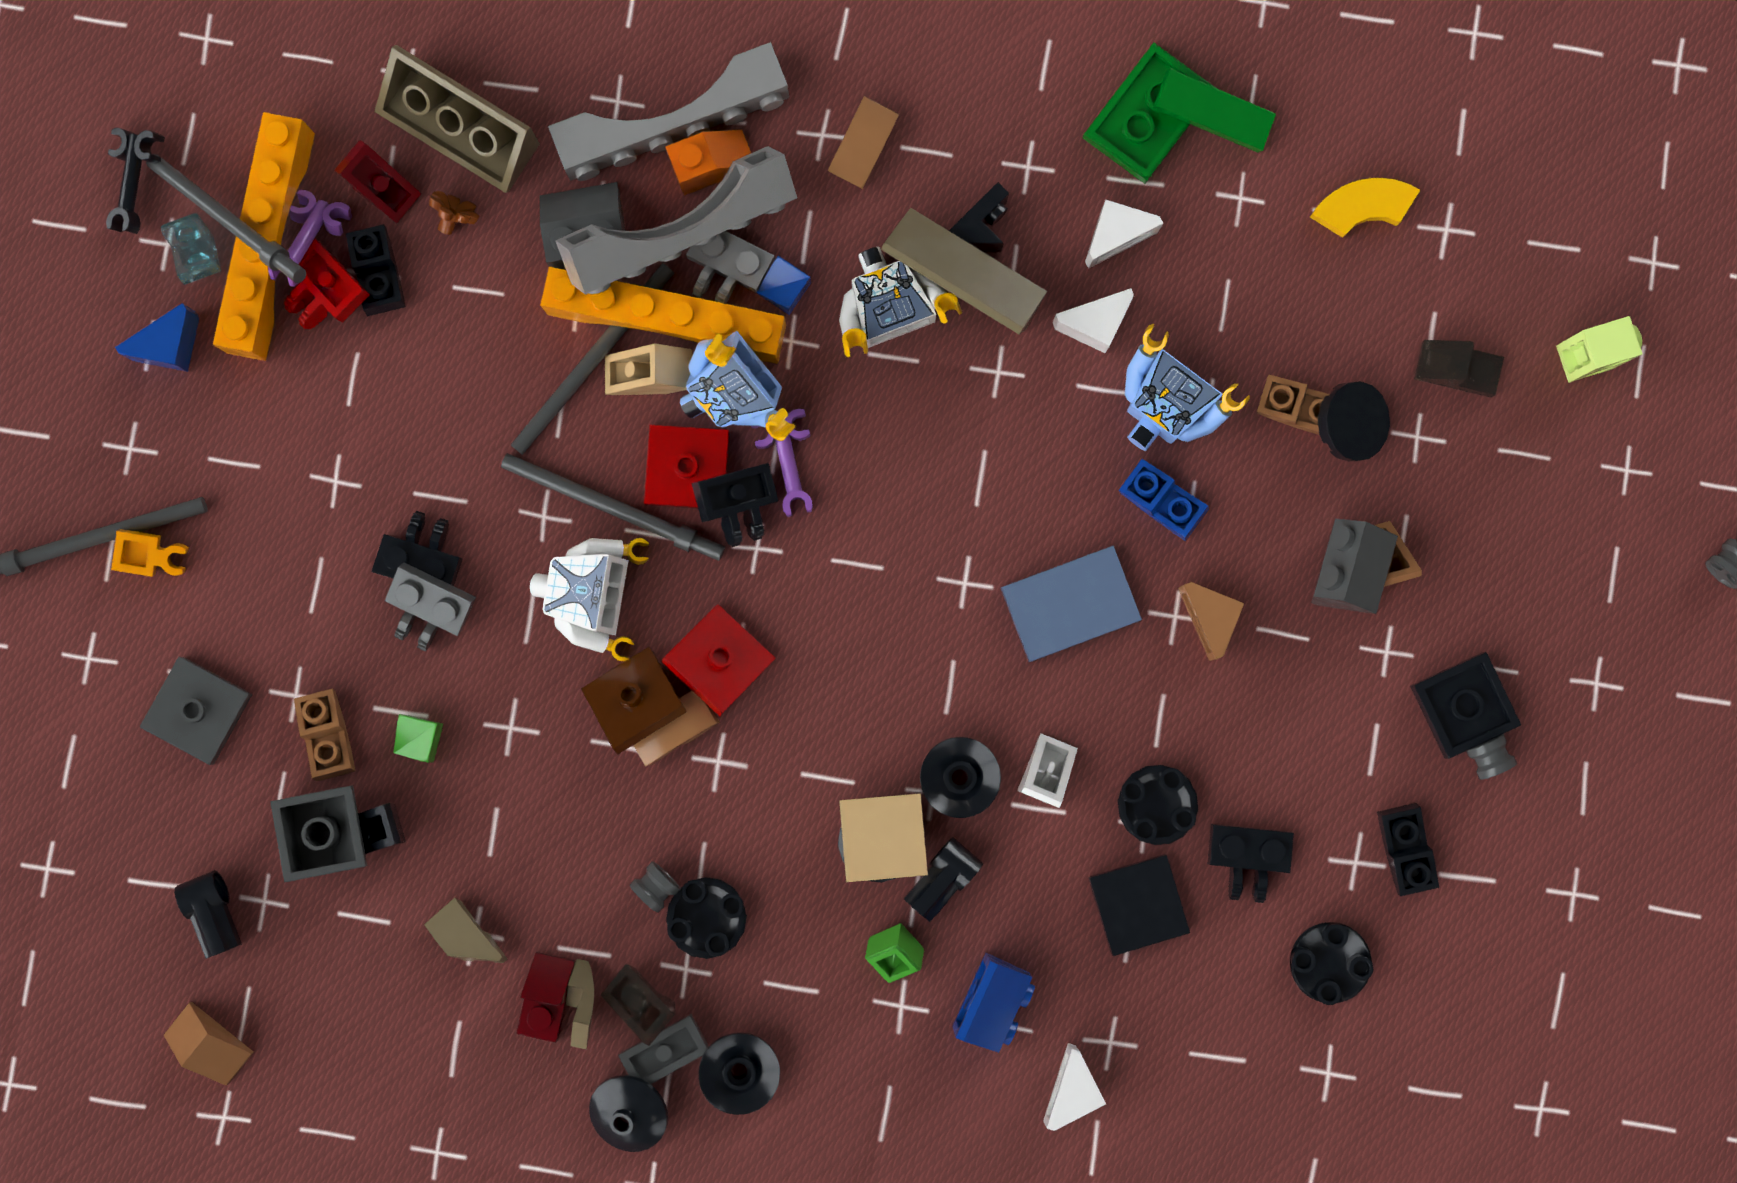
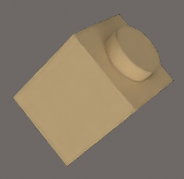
M650 344L606 355L605 395L670 394L687 390L686 384L690 376L688 365L692 358V349Z

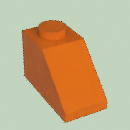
M742 130L701 132L665 146L683 195L722 181L733 161L751 154Z

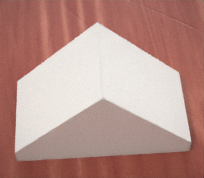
M1105 200L1085 260L1087 267L1091 268L1157 234L1163 225L1160 216Z
M1130 288L1057 313L1052 322L1054 328L1065 335L1106 353L1134 297L1133 291Z
M1040 734L1017 791L1060 808L1078 748Z
M1070 1043L1067 1044L1043 1120L1046 1128L1053 1131L1106 1105L1076 1045Z

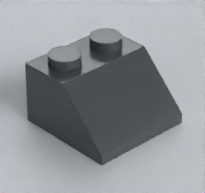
M617 182L540 195V228L546 263L549 267L566 270L555 241L591 224L606 229L626 231Z
M1335 519L1311 603L1318 606L1377 614L1398 536L1365 521Z
M353 785L270 801L284 883L367 866Z

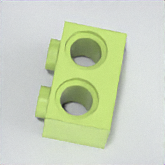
M1630 316L1582 330L1556 345L1568 383L1612 370L1643 354L1641 350V333L1637 326L1632 324Z

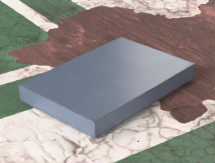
M1114 546L1001 587L1028 662L1142 620Z

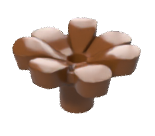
M434 191L430 196L429 205L439 212L438 216L441 218L437 229L444 234L451 235L456 223L474 225L480 217L474 212L476 205L470 201H464L460 204L459 198L449 194L446 195L442 191Z

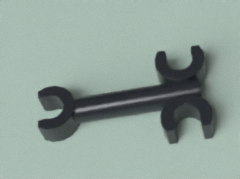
M114 128L111 134L121 137L122 143L117 150L109 149L108 155L125 161L118 207L109 213L106 226L107 229L122 232L123 230L137 234L140 230L141 222L138 214L134 212L142 160L154 164L161 162V157L151 153V146L156 141L164 142L165 137L150 130H144L137 135L122 128Z

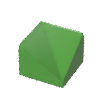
M399 714L394 754L427 763H434L443 723Z
M900 923L872 935L868 939L865 959L888 983H891L921 970L924 948Z

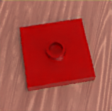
M649 425L644 504L698 508L691 483L727 474L730 431L726 429Z
M717 604L663 657L661 662L714 712L721 716L776 658Z

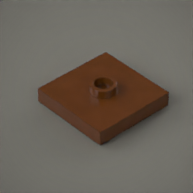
M647 647L629 660L581 688L611 747L617 754H620L687 712L650 647Z

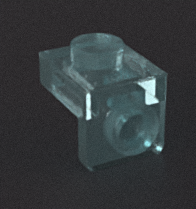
M197 213L161 226L162 235L172 249L176 274L183 285L221 272L214 236Z

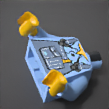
M1154 324L1146 328L1143 336V345L1138 347L1126 371L1125 397L1130 402L1127 412L1139 421L1127 438L1143 451L1148 450L1157 436L1172 444L1177 438L1181 441L1189 442L1211 434L1232 415V411L1240 410L1250 399L1248 395L1240 403L1233 401L1231 392L1239 384L1231 385L1222 394L1163 350L1169 333L1168 331L1165 333L1163 340L1153 341L1149 334Z
M735 331L724 341H722L724 337L719 333L714 339L700 341L688 365L690 376L686 387L689 393L680 399L681 408L689 418H695L706 412L713 422L720 427L732 424L761 426L766 428L767 432L774 439L783 441L796 427L794 424L785 421L788 417L786 409L774 410L776 409L782 386L739 332Z

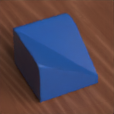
M777 256L761 283L757 294L790 315L810 286L811 277L780 256Z

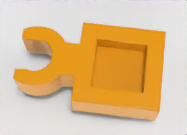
M119 529L116 531L111 570L153 577L156 574L157 566H160L170 575H182L185 573L186 567L175 566L171 562L172 553L186 554L189 547L176 543L163 548L160 547V535Z

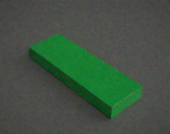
M1172 69L1166 71L1153 106L1155 110L1257 153L1263 151L1276 113Z

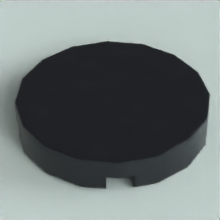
M1361 381L1338 384L1333 388L1335 390L1329 396H1325L1320 405L1318 415L1319 435L1323 443H1327L1332 450L1329 452L1338 459L1348 462L1370 459L1381 450L1387 440L1390 428L1389 408L1383 395L1373 385Z

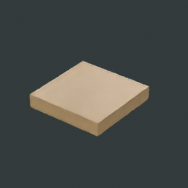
M921 794L839 801L846 882L928 875Z

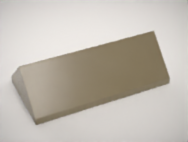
M398 45L391 48L375 113L503 192L507 193L510 191L540 145L531 127Z
M912 208L908 210L881 248L882 251L1017 334L1025 332L1047 293L1043 288Z

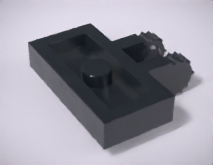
M769 463L691 483L701 521L706 522L722 517V530L730 546L735 547L742 542L743 537L737 516L739 512L744 511L743 520L746 531L751 539L754 541L759 540L765 535L759 507L779 501Z
M416 511L413 513L408 525L406 541L386 534L383 535L371 572L394 579L398 567L404 562L454 586L463 559L441 552L449 527L448 520L440 518L434 525L429 548L418 545L426 517L425 513Z
M1211 824L1207 864L1230 867L1229 900H1239L1242 894L1243 868L1255 870L1252 890L1255 902L1264 903L1268 887L1267 871L1291 872L1294 833Z

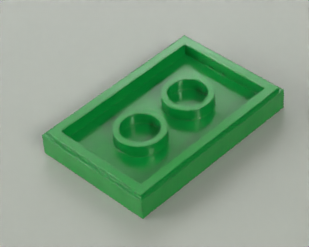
M1154 42L1083 135L1085 141L1144 184L1147 183L1190 126V124L1153 109L1166 71L1172 69L1214 87Z

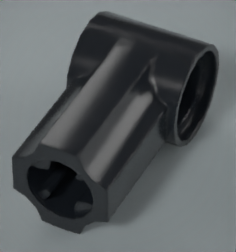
M954 837L932 859L929 864L931 867L927 870L928 875L922 876L904 897V900L929 922L948 903V900L957 890L961 891L983 866V863Z
M211 871L175 887L174 893L177 905L183 916L189 920L191 919L206 959L242 945L227 906L230 900L228 888L218 871Z

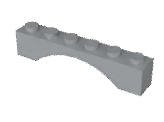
M770 42L733 56L724 73L708 91L692 103L672 113L651 119L625 121L602 118L584 112L549 125L548 128L570 181L576 178L578 181H584L597 176L600 173V169L613 164L615 167L628 165L637 159V155L650 150L652 153L663 152L666 150L665 146L673 144L674 141L687 136L691 137L701 132H710L711 127L724 122L725 125L737 124L746 119L747 114L759 109H762V111L774 110L780 107L785 99L789 98V91Z
M767 146L733 161L725 177L710 196L694 210L673 222L653 229L637 231L611 230L591 224L555 241L571 284L584 294H597L607 290L611 286L610 283L623 277L631 278L644 273L646 267L658 261L665 262L676 259L682 254L681 251L693 245L709 244L717 238V234L728 229L737 230L744 228L751 223V219L759 215L779 212L785 208L786 203L797 199L785 155Z

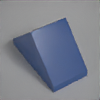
M181 303L115 348L120 355L135 362L188 372L200 317L196 311Z

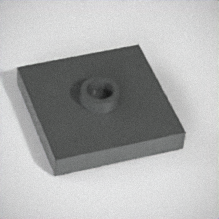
M179 656L142 721L140 728L206 764L214 765L253 694L196 663Z

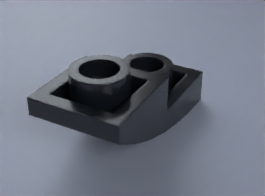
M382 224L346 233L352 269L357 275L359 284L370 294L362 302L363 311L367 317L406 307L386 226Z
M1417 803L1378 811L1377 815L1385 852L1398 895L1401 897L1439 888L1433 849L1427 845L1421 807Z

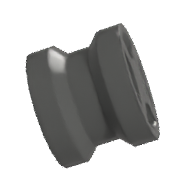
M1730 538L1722 544V551L1718 555L1711 556L1705 565L1719 582L1732 589H1737V540Z
M1504 734L1466 751L1469 758L1475 759L1478 766L1476 773L1480 780L1499 775L1518 764L1515 757L1508 754L1505 748L1507 740Z
M654 861L646 867V874L641 879H634L630 883V888L657 913L664 908V901L669 895H676L681 890L678 883Z

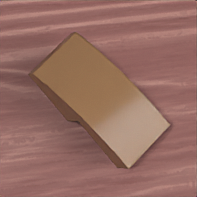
M864 96L827 171L863 189L899 114Z
M1268 374L1257 414L1319 435L1318 415L1320 405L1325 396L1330 394L1308 389L1307 384Z
M332 688L294 698L300 737L306 742L312 779L321 781L355 772L350 741L335 690Z
M693 691L680 698L687 711L685 714L633 745L645 767L655 764L681 745L692 742L720 723L715 712Z

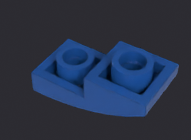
M1144 459L1140 460L1119 489V492L1129 501L1184 541L1189 538L1209 510L1208 505L1176 485L1173 478Z

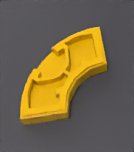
M1369 178L1358 180L1332 192L1317 206L1310 218L1342 238L1354 226L1366 221H1385L1397 226L1417 197L1420 189L1394 179Z

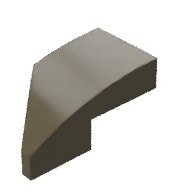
M456 898L451 900L424 924L447 956L459 958L463 961L479 960L504 963L508 960L492 936L481 929L462 901Z
M576 959L568 983L566 998L567 1006L577 1008L572 1025L570 1046L587 1049L594 1004V982L589 962Z

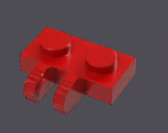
M314 239L299 263L306 270V277L284 299L283 304L289 313L296 314L307 306L298 318L299 324L305 330L319 325V322H322L327 317L328 311L335 319L343 323L370 294L322 243Z

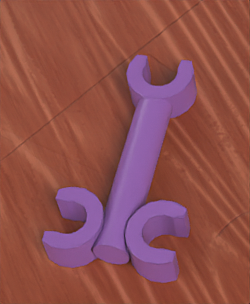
M299 190L297 193L299 203L306 207L297 208L291 205L289 215L294 222L304 224L288 249L289 258L299 265L323 223L327 232L335 236H341L343 233L342 224L334 219L344 218L345 220H351V209L347 204L342 202L328 204L323 200L316 202V198L311 192ZM268 267L270 279L275 280L281 271H274ZM288 278L290 286L294 287L298 284Z
M792 410L788 413L785 421L793 424L795 419L806 417L805 410ZM751 426V427H752V429H754V428H758V427H761V426ZM809 429L803 431L793 430L783 441L774 439L769 433L765 439L755 441L757 449H766L775 441L787 492L782 504L783 511L787 517L792 516L790 505L795 499L803 500L807 513L812 512V500L807 493L802 491L791 438L798 441L809 438Z

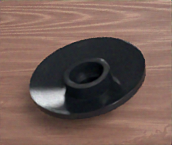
M954 737L938 743L926 755L920 771V783L925 798L937 811L954 818H967L983 812L992 804L1000 788L1001 773L997 759L984 744L971 738ZM958 769H962L967 773V781L962 785H956L952 780V774Z
M731 1033L714 1041L703 1054L698 1072L699 1084L705 1098L718 1110L734 1115L749 1114L765 1106L774 1096L780 1081L779 1061L771 1046L760 1037L749 1033ZM741 1063L747 1068L745 1074L742 1076L734 1075L731 1069L735 1064Z
M628 1075L611 1077L602 1082L591 1097L589 1113L593 1127L604 1141L617 1149L628 1152L647 1150L660 1141L667 1129L668 1111L662 1096L652 1085L640 1078ZM620 1117L625 1118L628 1123L624 1122Z

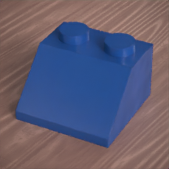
M985 952L952 1027L955 1037L964 1042L998 1053L1003 1043L1009 1046L1018 1028V1023L1013 1021L1020 1006L1027 1007L1035 990V985L1030 984L1033 978L1032 975Z

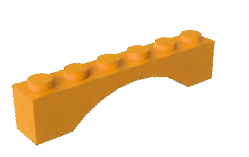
M263 112L240 219L269 242L275 241L281 245L293 198L307 172L315 133L302 119ZM238 237L235 239L213 345L227 354L266 361L274 327L275 280L270 279L268 266L259 259V254Z
M549 267L540 306L549 316L582 323L640 329L697 343L702 340L714 339L718 333L724 337L722 340L724 341L732 333L738 331L760 360L778 364L786 329L784 316L620 281L610 283L611 286L601 293L584 294L571 284L566 270Z

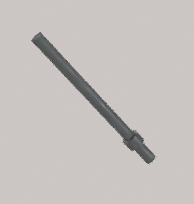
M163 158L157 164L146 162L152 171L257 252L259 259L274 271L280 270L295 283H300L305 279L306 270L289 258V252L275 241L269 242Z
M662 263L644 284V287L661 290L674 275V272ZM613 325L608 327L511 443L514 449L522 455L526 452L629 328Z
M507 453L502 461L501 468L669 539L674 542V546L687 552L692 549L718 561L723 556L725 546L697 535L698 530L684 524L681 527L511 454Z
M199 497L19 552L17 549L1 553L0 575L4 574L7 577L24 572L27 566L113 541L116 538V531L119 529L142 532L208 511L207 504L203 497Z

